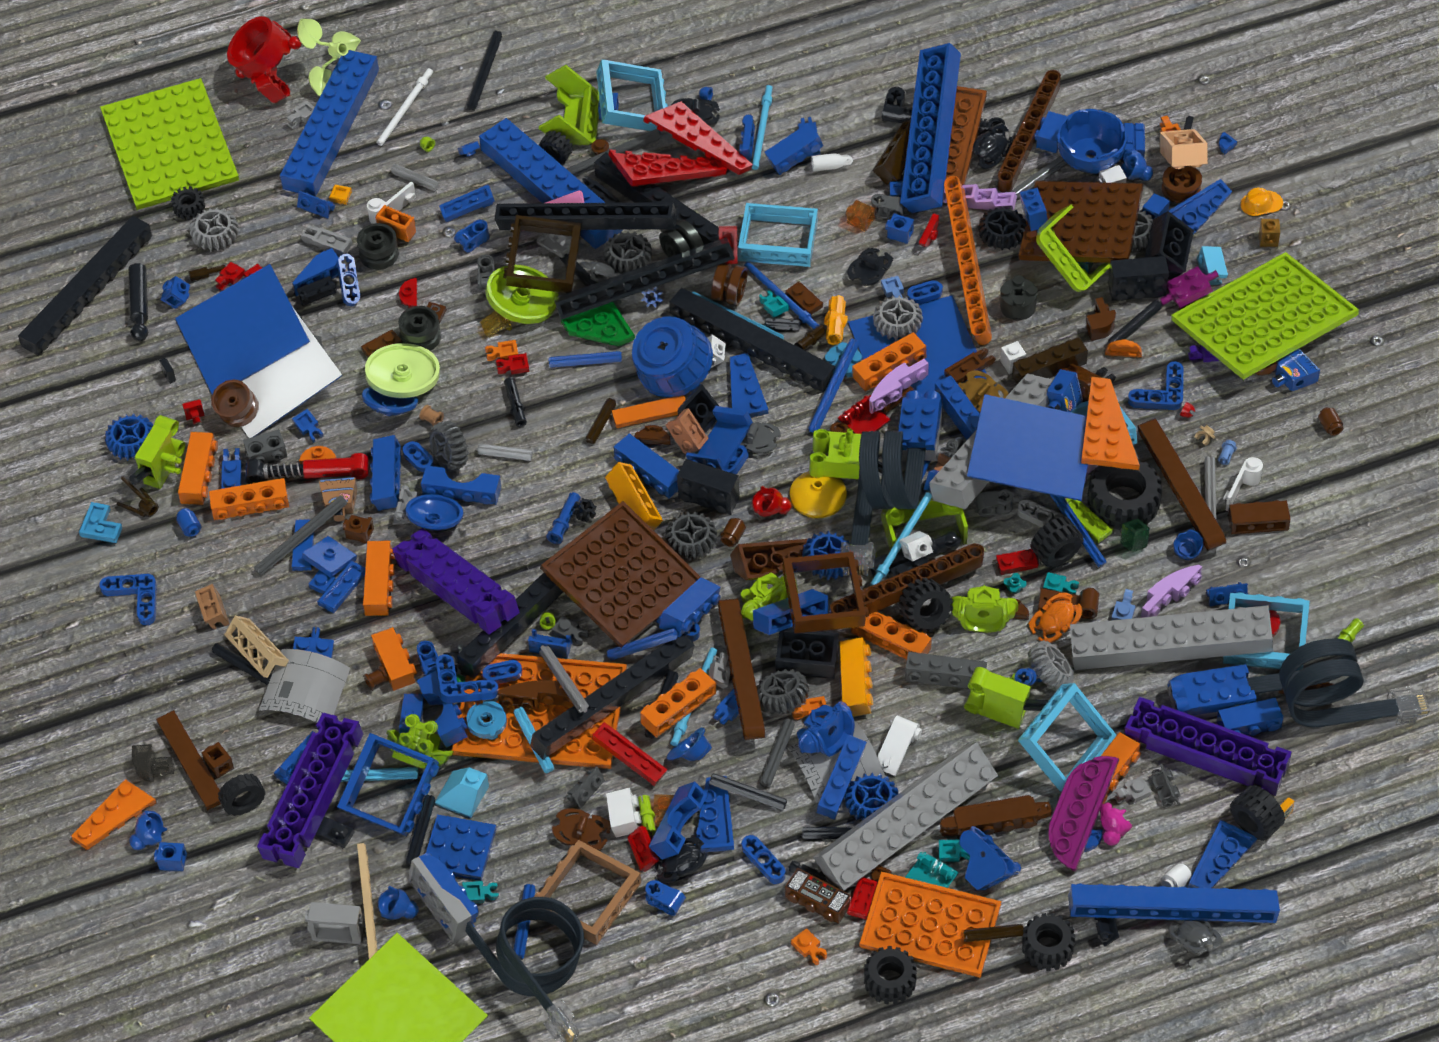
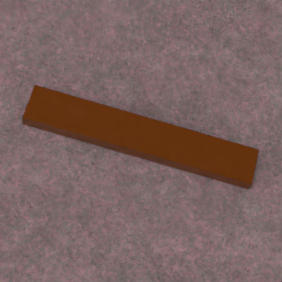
M173 710L157 718L156 721L207 811L220 805L221 803L218 799L220 789L175 711Z

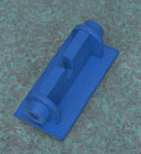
M299 191L298 208L327 219L329 218V211L335 209V204L332 201L328 202L310 195L309 192Z
M1238 582V584L1225 587H1209V589H1206V595L1209 597V606L1229 604L1230 593L1241 592L1248 594V584Z

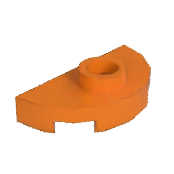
M1122 339L1107 345L1105 355L1142 358V349L1137 343Z
M315 446L301 454L299 464H303V460L336 458V455L327 447Z

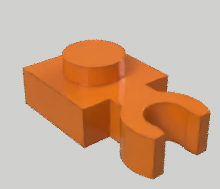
M516 340L497 342L498 347L491 345L485 347L486 353H491L486 354L487 361H493L498 357L509 360L508 356L518 354Z
M807 928L791 940V945L804 958L810 955L815 965H819V959L816 956L821 955L823 958H827L826 950L818 948L820 941Z

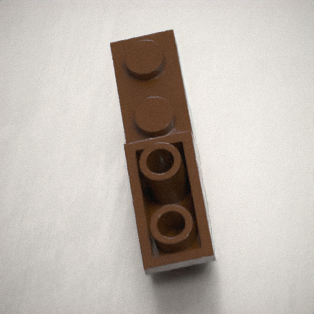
M528 681L498 690L499 704L507 707L517 706L525 709H538L540 703L561 705L566 708L574 706L558 681Z

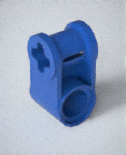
M481 219L476 220L464 229L459 230L455 234V242L460 243L465 252L473 251L490 238L487 222Z
M421 641L417 645V654L423 675L426 676L436 671L438 654L432 642Z
M657 880L648 882L645 887L646 902L671 916L677 914L686 898L681 891Z

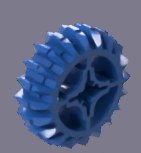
M134 413L132 416L126 414L124 418L119 417L118 421L113 420L112 425H108V431H105V442L108 450L112 452L114 457L118 456L120 460L124 457L127 461L131 457L135 459L136 453L153 427L152 422H149L147 417L143 418L141 414L136 417Z
M829 530L826 534L820 531L818 535L813 534L812 538H808L803 546L802 557L849 552L850 543L849 540L844 541L843 535L838 537L836 532L832 535ZM848 568L813 570L812 574L813 576L818 574L820 579L824 576L827 580L830 577L836 580L838 575L843 577L845 573H848Z
M873 772L870 776L864 773L862 778L856 776L855 781L850 782L845 795L846 808L849 809L850 816L855 815L856 821L860 818L863 821L898 795V789L895 787L894 781L889 782L888 776L882 778L881 773L878 776H874ZM882 793L888 797L887 801L881 796ZM857 795L861 797V800L863 801L862 804H860L857 801Z

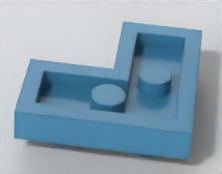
M91 502L79 535L84 538L117 543L122 531V524L106 521L111 510L109 505Z

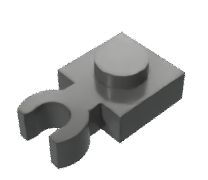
M563 615L552 628V634L562 639H566V635H570L578 645H583V639L579 638L580 636L589 637L586 629H579V623Z

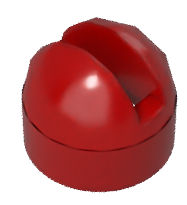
M1186 402L1180 416L1184 418L1193 417L1189 412H1195L1194 406Z

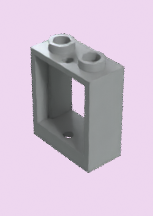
M311 902L310 909L306 910L305 922H308L307 930L311 933L312 940L349 944L362 943L365 926L360 906Z

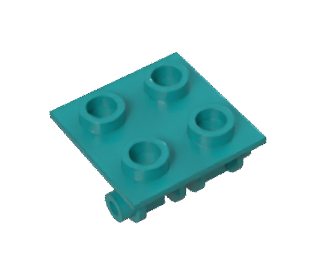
M920 852L917 856L918 861L905 878L948 888L959 872L926 852Z

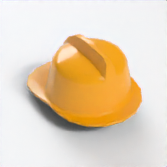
M1257 187L1251 189L1244 196L1240 205L1242 211L1247 215L1259 216L1279 211L1283 206V199L1276 192Z

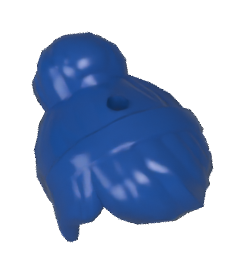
M1126 149L1122 157L1124 163L1121 169L1127 179L1135 180L1139 178L1142 181H1149L1153 176V170L1150 166H1147L1145 158L1134 149Z
M144 811L137 819L135 833L129 839V843L134 850H141L147 845H156L162 841L161 834L167 831V828L164 827L160 814L155 811Z
M388 886V890L379 896L377 902L378 910L383 918L388 920L402 917L413 919L419 913L417 903L410 900L403 890Z

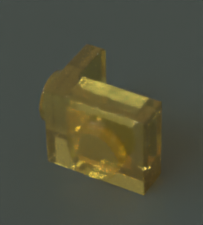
M496 311L480 321L485 335L489 338L502 328L508 331L512 330L511 320L506 319Z

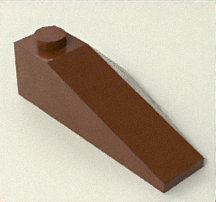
M808 539L738 544L730 554L734 571L745 580H757L769 573L776 574L782 571L784 558L802 557L803 546Z

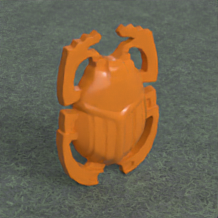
M1059 593L1054 595L1043 606V610L1046 612L1043 613L1039 610L1031 618L1028 624L1032 634L1036 633L1035 629L1043 631L1044 639L1038 637L1039 641L1044 640L1053 643L1063 635L1060 632L1061 630L1065 633L1070 629V623L1076 624L1082 616V606L1079 603L1077 605L1071 603V598H1073L1071 594ZM1058 599H1065L1064 601H1056L1052 603L1053 601ZM1041 617L1039 625L1036 626V620ZM1055 633V636L1051 638L1046 637L1047 635Z

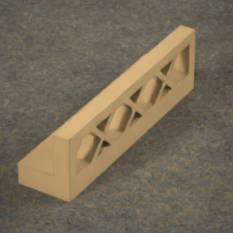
M234 616L224 635L263 677L268 678L275 665L286 667L289 660L249 618ZM237 627L238 636L234 637L232 634ZM247 638V647L244 648L243 639ZM253 649H257V658L253 657ZM267 659L269 662L264 669L263 660Z

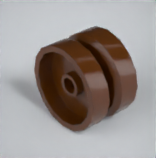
M727 262L719 264L713 278L711 299L717 302H723L726 299L728 304L739 306L746 288L747 267L736 265L732 268L731 263Z
M233 379L221 383L214 390L211 397V405L223 422L232 427H242L249 424L256 417L259 410V402L255 394L240 380Z

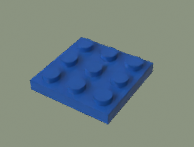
M437 814L426 853H431L433 857L439 859L447 870L453 872L454 876L482 881L497 827L495 824Z

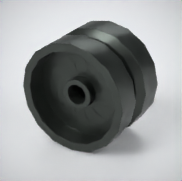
M685 220L676 222V229H666L659 235L661 247L668 258L703 246L699 233Z
M375 223L364 227L358 233L359 256L364 266L370 269L381 270L392 266L397 261L399 252L396 233L392 227L386 224Z
M414 306L405 310L400 315L398 322L402 343L418 345L429 351L439 344L441 333L438 315L434 310L425 306Z

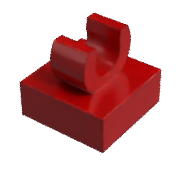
M201 399L183 403L186 420L192 419L193 424L200 423V417L205 416Z

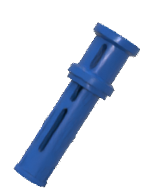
M575 492L569 494L559 517L553 521V527L546 535V538L551 543H562L563 535L569 529V521L575 509L573 506L576 501L579 502L581 499L579 494Z
M1022 668L1015 673V681L1031 686L1035 682H1042L1031 668Z

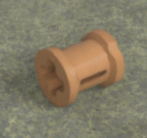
M425 405L420 412L419 419L430 422L434 427V425L443 421L444 413L437 412L431 409V406Z

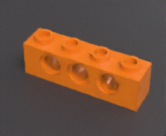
M913 332L853 365V378L865 392L875 388L887 374L904 362L910 367L927 358L926 345Z
M284 478L209 491L214 520H223L230 517L263 513L289 507Z
M878 611L866 617L864 627L851 628V633L863 637V639L906 660L908 652L928 654L931 650L932 638L926 633H920L909 625L895 621L892 617L885 616Z
M701 668L691 672L686 679L676 683L670 691L661 694L651 705H646L641 710V724L657 738L716 694V682Z

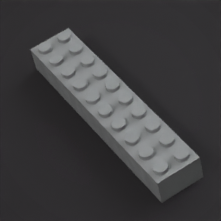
M1026 374L1005 399L1047 407L1049 405L1047 390L1053 380L1033 374ZM976 431L929 482L933 501L966 509L990 482L967 477Z
M1269 605L1070 624L1074 670L1273 652Z
M967 743L813 858L829 883L844 891L995 779L998 774L978 743Z

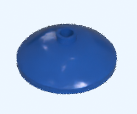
M371 386L362 392L364 403L374 411L386 416L410 412L418 404L417 396L410 398L389 397L378 393Z
M421 495L407 503L406 516L413 524L423 529L434 531L446 530L461 522L463 508L458 502L446 496Z

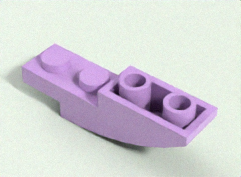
M923 359L908 367L904 362L887 374L877 385L870 397L869 412L872 414L882 410L888 404L898 401L902 397L903 389L928 376L929 363Z
M1195 565L1178 570L1150 588L1147 593V603L1142 607L1141 618L1157 616L1163 605L1167 606L1171 599L1178 602L1181 597H1186L1190 588L1200 582L1202 566Z

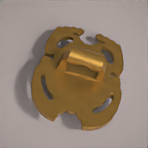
M978 370L970 371L966 374L968 379L966 383H958L962 391L965 389L966 396L976 408L979 405L977 408L979 412H981L984 394L1000 397L998 394L999 390L1003 393V398H1006L1009 394L1000 384H997L995 387L996 382L989 375ZM975 376H981V377H985V378H987V379H984V378H974V377H975Z

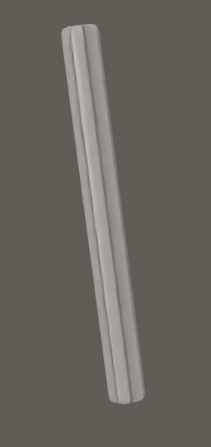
M1207 456L1204 461L1205 502L1216 519L1215 458ZM1217 548L1209 551L1206 549V552L1215 553Z
M541 646L540 655L578 712H587L588 703L549 646Z

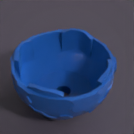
M1082 109L1066 116L1057 133L1058 149L1064 161L1073 169L1090 174H1098L1100 171L1111 168L1119 162L1128 141V135L1121 120L1112 113L1097 109ZM1087 155H1093L1095 157L1088 158Z

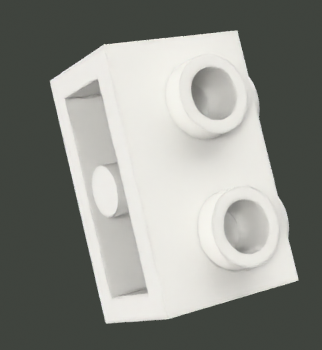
M630 788L606 793L610 824L615 837L633 833L639 827L638 824L641 823L639 811L636 812V807L639 806L636 794L633 795Z

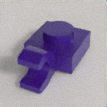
M1201 344L1200 347L1196 345L1189 347V360L1202 358L1203 363L1220 361Z

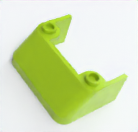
M564 65L545 77L546 80L557 88V99L565 105L564 118L558 115L541 124L538 129L545 134L549 131H556V134L560 132L561 136L565 135V139H569V143H572V145H590L596 140L599 92L570 67Z
M1069 205L1056 212L1038 229L1036 242L1072 289L1076 292H1082L1089 288L1110 268V263L1100 265L1089 275L1085 269L1079 266L1057 238L1052 226L1073 208L1072 205Z
M931 498L918 521L954 515L963 545L967 544L968 524L963 508L936 502ZM894 507L892 509H882L881 521L890 550L896 542L893 526L908 523L916 508L897 509Z

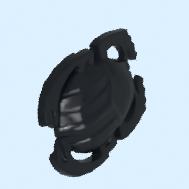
M682 98L675 100L671 104L683 102L708 125L717 124L720 119L719 114L716 117L712 114L715 108L717 111L720 110L715 101Z
M1003 123L993 126L990 131L981 134L974 142L973 155H979L978 165L983 169L996 166L1003 159L1002 157L1007 156L1013 143L1011 136H1009V140L1006 139L1005 131L1008 132L1009 129ZM1001 129L1002 132L996 133V130ZM985 161H986V162H993V161H994V163H992V164H986Z
M867 248L859 255V259L857 258L850 264L847 275L852 281L859 278L864 286L874 285L883 278L885 271L891 267L894 258L887 252L884 253L885 256H878L876 252H880L879 249Z
M696 837L686 838L679 854L665 858L663 861L658 856L659 861L654 864V869L657 870L658 865L663 867L661 876L659 874L656 875L659 882L663 884L671 883L679 879L678 874L683 877L697 871L704 864L707 853L700 852L701 846L704 845L703 841ZM666 874H668V875H670V874L673 875V876H671V877H669V878H665V875H666Z

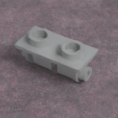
M404 485L399 489L400 502H398L394 512L393 525L411 523L406 516V505L411 499L417 497L418 492H411L409 487Z

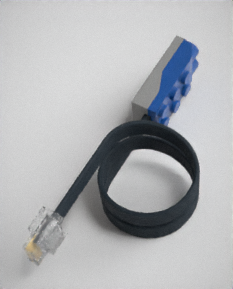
M909 391L903 397L899 430L885 431L881 483L878 473L880 432L863 431L861 434L859 447L860 469L850 545L842 542L840 553L853 552L854 559H858L859 563L858 575L868 576L869 568H874L875 545L873 542L868 543L873 508L892 509L895 507L897 509H915L919 504L924 461H937L943 401L941 395L936 391H927L925 394ZM901 461H906L904 482L902 477ZM843 567L844 576L850 575L849 567Z
M1337 638L1317 640L1298 647L1286 657L1281 665L1280 673L1248 678L1247 664L1182 674L1168 681L1166 687L1172 708L1197 718L1217 716L1218 710L1256 702V694L1279 690L1284 691L1293 720L1306 727H1325L1396 715L1395 725L1397 726L1416 723L1417 717L1428 716L1430 712L1423 689L1411 691L1409 686L1389 689L1387 700L1313 711L1295 707L1294 704L1313 707L1334 703L1353 695L1362 687L1364 679L1360 666L1357 663L1352 643L1348 640ZM1343 655L1339 659L1318 662L1303 670H1297L1303 664L1317 658ZM1342 676H1349L1343 681L1327 687L1304 690L1308 686L1326 683Z
M425 853L411 861L408 881L454 943L468 935L507 988L517 994L535 996L548 1013V1019L543 1024L554 1040L560 1038L562 1042H577L580 1031L573 1023L574 1014L563 1000L553 1004L546 995L562 987L576 970L584 944V931L577 915L564 903L549 897H531L517 902L503 916L496 942L497 959L473 924L476 922L479 912L477 905L469 900L464 887L458 885L453 872L447 870L445 865L439 859L433 857L431 853ZM524 921H546L557 926L567 935L572 943L574 955L567 963L556 970L540 974L530 973L509 944L505 933L514 925Z

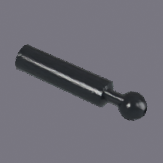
M134 263L128 268L130 320L134 323L130 334L134 340L143 341L149 333L148 328L144 325L148 320L147 268L141 263Z
M949 531L943 536L931 538L933 553L926 555V558L931 559L938 556L939 553L959 548L961 544L960 535L957 532ZM902 548L889 569L909 560L904 557ZM889 553L868 561L873 577L876 575L878 566L884 562Z

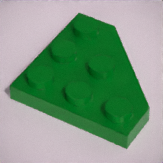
M613 302L561 320L563 327L570 336L618 347L635 339L634 333Z

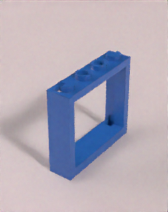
M369 733L337 807L347 813L407 837L408 833L413 830L416 814H419L422 809L423 798L430 791V782L438 773L439 762L432 757ZM380 745L427 764L400 827L353 808Z

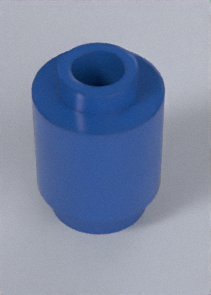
M188 508L182 509L177 513V522L184 535L188 537L196 536L202 526L195 513Z

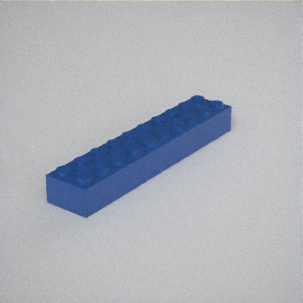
M951 43L920 50L900 201V204L911 213L939 208L943 204L944 182L946 180L961 53Z
M348 50L345 56L340 57L280 174L283 190L299 193V191L309 192L310 195L317 196L379 72L377 56Z
M507 118L479 136L481 151L541 203L549 202L579 190L583 192L584 203H605ZM581 230L580 236L593 248L597 249L606 243L609 238H613L614 234H618L623 230Z

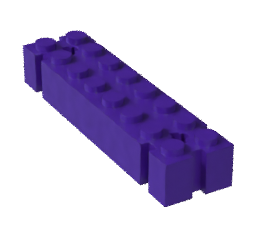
M423 528L411 535L410 541H403L392 548L397 565L406 572L410 571L412 577L474 624L478 622L480 628L486 633L491 634L501 627L500 622L504 619L508 622L520 613L514 595L506 589L502 590L498 583L437 538L433 539L432 535Z
M1140 696L1134 707L1133 716H1130L1124 735L1136 742L1147 744L1146 749L1246 786L1259 785L1274 796L1277 795L1282 778L1289 767L1292 754L1291 751L1277 746L1275 750L1268 748L1269 743L1164 705L1161 708H1157L1154 706L1153 701Z
M322 712L316 725L318 733H312L267 825L269 833H263L257 845L263 859L278 862L279 859H282L285 865L300 868L306 855L303 849L304 847H310L354 755L352 747H358L363 737L359 721L344 718L341 722L337 716Z

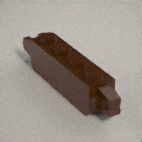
M1030 795L957 807L954 811V816L942 818L940 833L944 837L957 835V838L960 839L961 834L972 826L980 829L986 835L1002 831L1010 832L1019 828L1028 829L1036 826L1038 820L1050 817L1052 810L1049 802H1035L1034 798Z

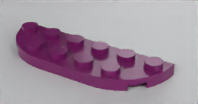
M1099 756L1083 764L1081 763L1071 772L1064 785L1050 821L1049 841L1057 859L1072 871L1076 872L1117 768L1119 758Z

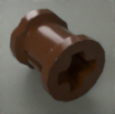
M379 666L378 670L370 674L363 675L370 690H374L375 686L382 682H389L388 675L382 666Z

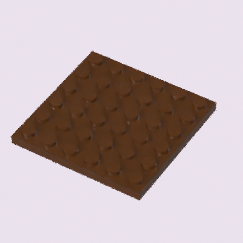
M1035 182L1034 188H1038L1047 211L1048 220L1059 210L1069 205L1073 206L1052 228L1057 238L1076 262L1110 263L1112 260L1129 259L1143 193V184ZM1026 221L1027 226L1022 238L1019 260L1050 261L1036 242L1038 230L1031 231Z
M624 501L559 550L540 567L621 649L662 616V612L700 578Z

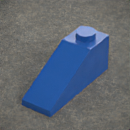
M332 248L316 255L292 282L295 296H298L296 289L328 276L331 279L339 276L337 268L339 257Z

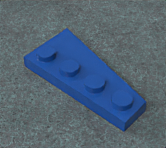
M1219 179L1175 206L1169 212L1192 228L1194 235L1231 196L1232 191Z
M748 353L730 357L732 408L747 410L751 418L769 414Z

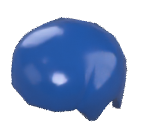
M1192 529L1179 533L1173 543L1174 552L1179 558L1184 560L1197 558L1204 547L1202 536L1199 532Z

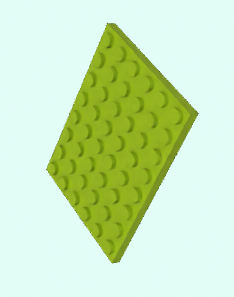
M201 78L100 106L136 210L171 201V197L174 196L173 193H178V189L182 191L183 187L189 189V186H191L193 189L198 188V191L202 192L240 181Z
M1285 252L1171 315V320L1244 380L1359 315V309Z

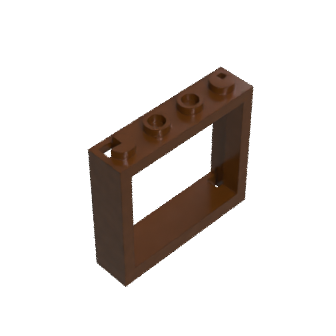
M853 552L783 559L782 571L794 634L865 626L866 617H869V611L867 606L864 607L865 592L864 590L861 591L860 588L862 586V577L857 573L859 571L858 559H854ZM849 567L857 611L802 616L794 572Z

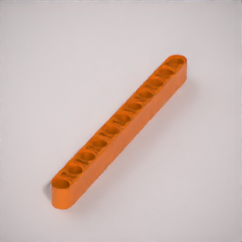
M950 176L945 180L944 188L970 329L976 342L979 345H986L991 341L992 334L965 190L957 176Z

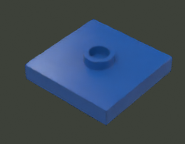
M327 536L303 552L302 558L331 578L344 569L351 561H356L357 555L330 536Z

